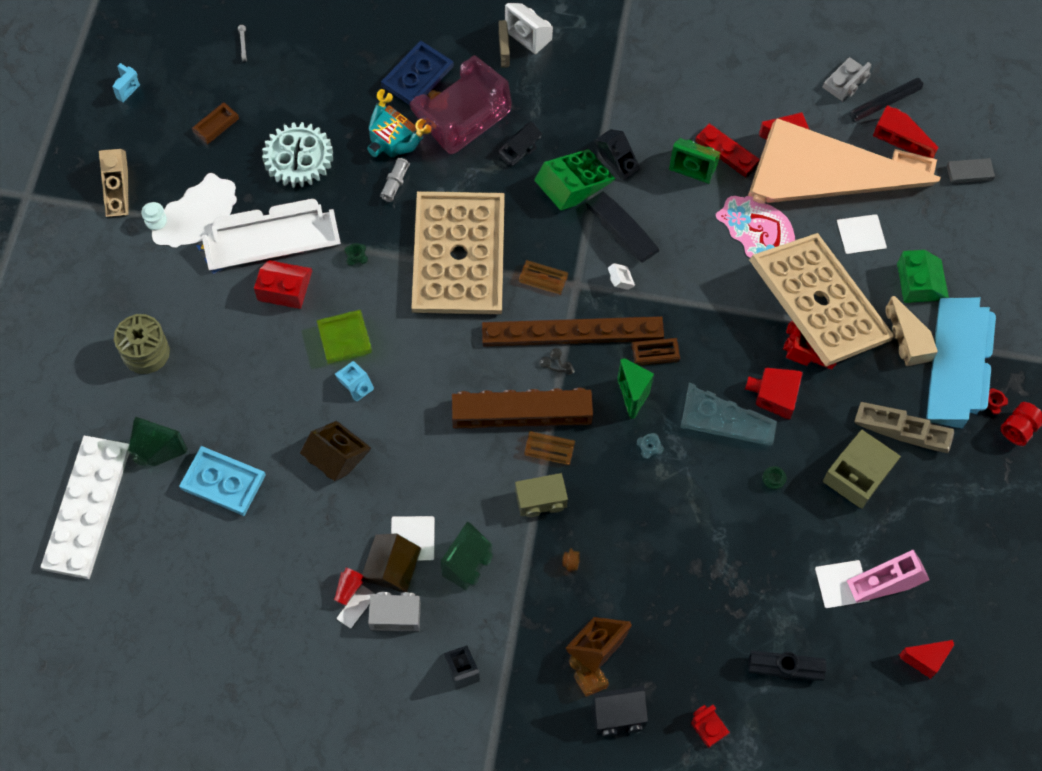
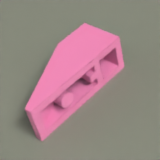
M911 550L847 580V583L855 601L858 603L909 590L929 581V578L921 560L914 550Z

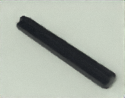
M915 78L852 109L850 117L853 121H858L885 108L887 105L889 106L921 90L924 83L920 78Z

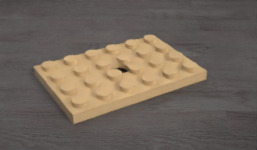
M417 192L412 313L502 314L504 193ZM460 246L468 254L464 259L456 260L452 258L450 252L455 247Z
M818 233L759 252L750 258L749 261L825 366L872 349L893 339L894 334ZM813 295L825 296L828 304L821 305L817 303Z

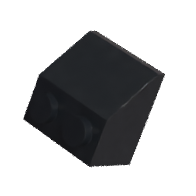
M644 686L593 694L591 708L596 735L602 734L603 737H611L617 735V731L627 730L628 733H637L642 731L643 727H646L648 721Z

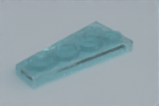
M689 382L681 428L770 446L773 445L777 421L750 409L745 410L737 406V403L730 400L725 401L716 397V394L708 390L705 392L696 388V385Z

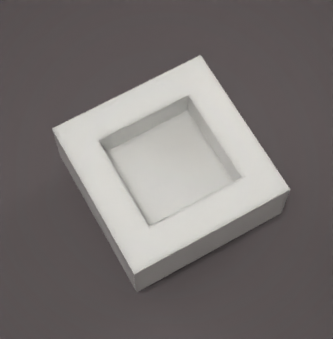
M614 263L608 267L611 282L615 287L629 290L635 286L627 266Z

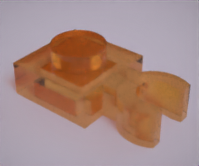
M570 657V666L578 670L575 672L574 678L586 697L608 687L609 682L601 669L594 674L576 658Z

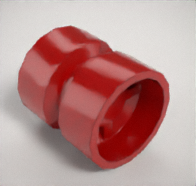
M1021 402L1012 415L1002 424L1001 432L1010 442L1019 446L1026 445L1032 438L1033 432H1037L1042 426V411L1031 403Z

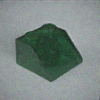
M466 522L440 561L442 576L466 591L470 585L474 586L481 575L479 573L483 565L487 566L494 555L492 553V544L471 523Z

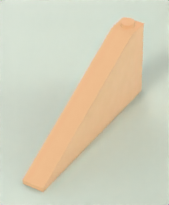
M777 118L771 126L748 196L753 197L755 202L765 204V202L772 203L933 186L940 181L941 177Z

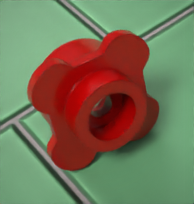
M992 388L989 389L987 408L991 410L992 414L997 415L1001 412V408L1008 404V399L1001 391Z

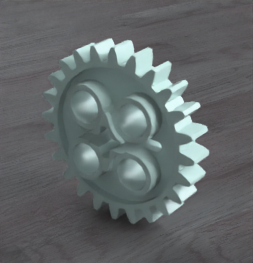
M301 122L299 127H296L295 123H292V128L284 125V131L276 129L277 135L270 134L271 141H265L266 148L262 149L265 169L269 171L270 177L275 176L276 182L282 179L284 186L291 182L292 187H295L296 183L299 182L301 187H303L305 181L312 185L313 178L320 181L319 174L326 175V169L331 168L330 162L333 161V149L330 139H327L326 133H320L319 127L313 131L312 124L307 128H304L303 122ZM301 139L299 145L301 151L298 152V141ZM297 156H298V159H297V160H298V167H297V170H295V166H296V160H295V158H297Z

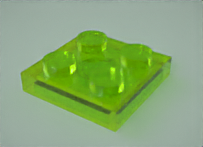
M361 309L317 320L328 364L372 353Z

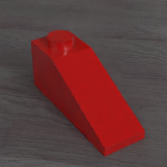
M886 106L877 123L873 137L910 153L934 158L938 146L906 113L901 112L897 108Z

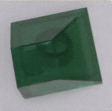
M135 417L128 450L135 463L142 466L149 464L155 467L186 454L188 449L179 431Z

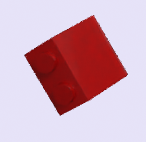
M268 260L260 268L254 286L257 301L301 309L312 268Z

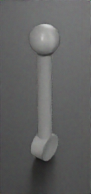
M239 25L242 62H246L244 37L246 27Z

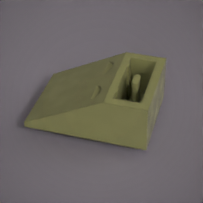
M861 430L828 470L823 482L862 509L901 456Z

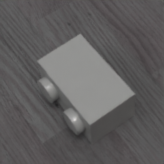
M378 592L376 595H370L368 623L370 630L419 631L420 597L409 592L401 593V596L391 595L388 592Z

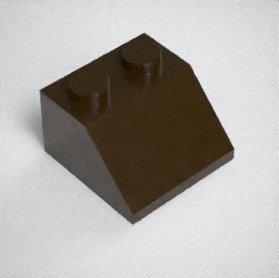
M334 421L311 431L300 454L310 464L315 465L324 472L326 477L337 481L347 476L370 452L371 447L338 421Z

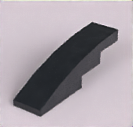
M604 191L586 201L587 209L600 218L601 225L615 236V241L641 263L660 252L657 245L638 223Z

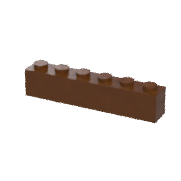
M559 388L549 391L530 389L526 392L505 390L504 392L494 393L489 390L481 391L480 393L460 391L457 394H452L453 428L592 424L591 390L584 388L564 391Z

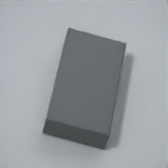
M991 158L948 161L946 165L951 184L993 181L995 178Z

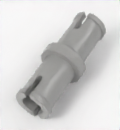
M397 158L392 172L386 177L387 182L380 194L383 200L388 202L394 200V196L398 188L402 186L404 182L403 177L410 166L407 160Z

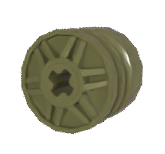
M135 314L125 318L117 326L114 333V342L124 364L131 371L138 374H149L158 371L165 365L169 358L170 348L162 327L155 318L146 314Z

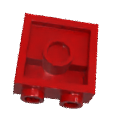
M791 321L786 330V333L790 334V338H787L783 350L787 351L786 358L805 366L812 361L832 370L836 363L825 366L796 324Z

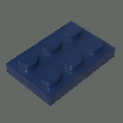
M420 40L381 81V87L415 108L454 67V62Z

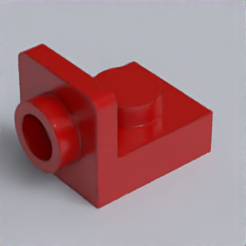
M705 705L700 707L693 713L695 717L691 721V725L708 748L730 733L716 714V707L714 705L708 708Z

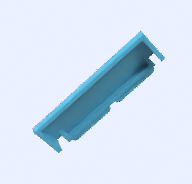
M981 297L940 298L934 341L938 353L932 361L926 419L930 420V423L963 429L969 420V413L977 414L979 410L984 411L988 406L991 366L985 363V358L991 357L993 353L996 315L989 311L990 307H980Z

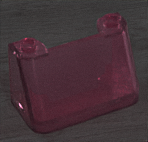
M475 55L462 63L460 67L461 79L431 101L427 95L423 94L415 97L410 102L412 112L418 119L426 120L424 126L426 124L431 126L430 134L449 154L458 152L506 116L512 106L508 81Z

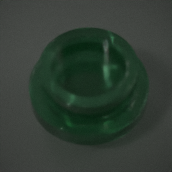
M772 466L764 471L762 479L768 488L776 490L784 486L786 474L780 467Z

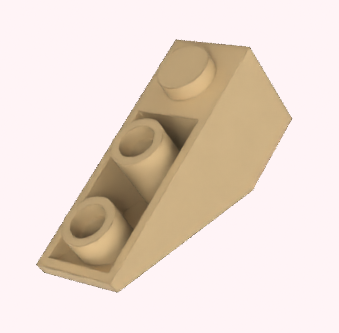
M122 149L99 151L106 217L128 215L126 151Z
M892 296L886 306V315L888 319H891L893 325L892 333L894 338L898 340L901 359H904L906 366L932 362L938 351L931 331L895 296Z

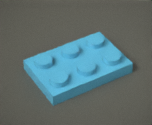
M201 446L179 487L187 493L245 516L266 474L264 471Z

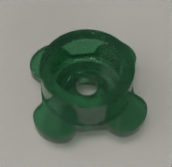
M354 243L345 248L344 251L348 257L346 263L349 266H353L356 263H367L368 257L365 255L366 246L364 244Z

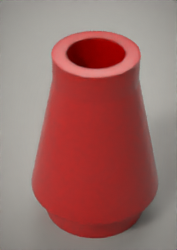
M345 568L344 573L341 572L336 595L333 600L347 606L349 600L363 583L361 581L363 575L352 569Z

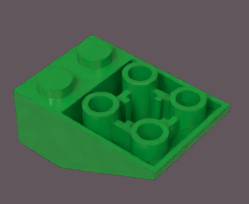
M587 149L544 162L534 181L560 210H564L578 205L613 182L615 178L597 159L595 154Z

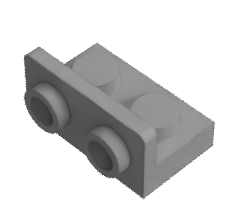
M849 57L824 82L823 88L843 101L847 96L851 97L856 92L860 83L864 84L871 75L869 71L872 64L868 62L863 67Z

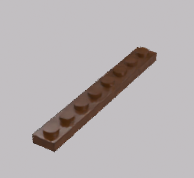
M662 316L482 322L483 347L637 342L664 339Z

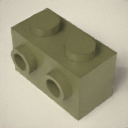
M562 473L515 482V493L520 516L535 517L540 515L541 512L550 511V513H557L567 508L568 498Z

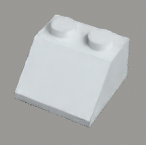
M507 3L505 5V20L508 26V34L531 52L537 54L552 40L553 27L547 20H543L536 15L534 10L520 3Z

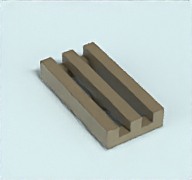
M500 20L499 43L502 68L510 66L507 22L506 20Z

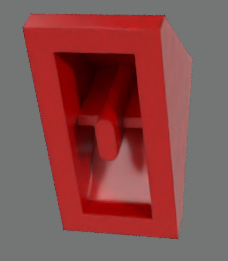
M950 640L907 647L899 654L900 659L931 679L938 672L950 653L954 642Z

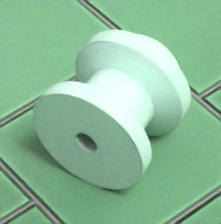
M151 202L142 208L141 214L149 229L159 230L166 225L167 217L159 203Z

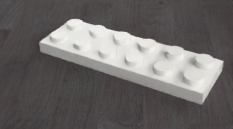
M83 436L40 567L43 571L90 579L131 449L129 444Z

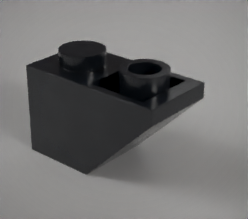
M610 129L594 140L603 160L621 179L625 180L641 169L624 131Z

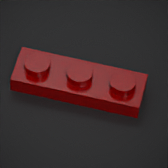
M710 123L696 136L695 142L721 152L719 159L745 178L759 164V158Z

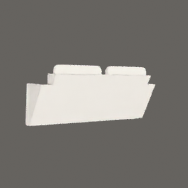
M315 199L273 206L269 210V215L264 216L260 210H253L217 217L214 219V226H212L213 235H201L209 271L341 244L334 210L331 209L327 213H322L321 204L318 205Z

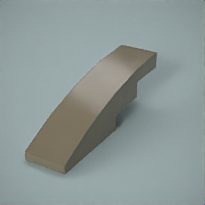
M864 402L860 403L854 421L855 424L876 433L944 453H949L954 436V429L931 425L928 419L908 416L904 410Z

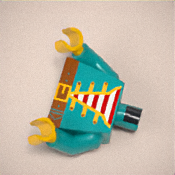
M380 89L377 92V98L380 102L376 103L369 124L372 144L367 147V150L374 157H377L382 151L390 157L413 152L422 140L423 133L428 134L431 132V126L426 124L423 128V125L426 123L424 119H419L416 125H414L390 105L386 107L385 104L391 102L393 96L391 93H388L387 97L383 99L385 90Z

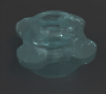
M655 433L647 434L637 440V445L641 447L644 458L648 459L656 453L661 454L664 450V447L660 445L659 436Z

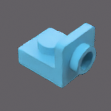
M120 63L117 68L121 77L115 81L112 87L116 98L124 102L140 84L136 71Z
M354 361L335 373L338 381L350 391L355 401H359L374 390L367 373Z

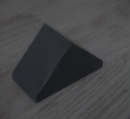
M467 645L444 653L456 690L480 682L478 667Z

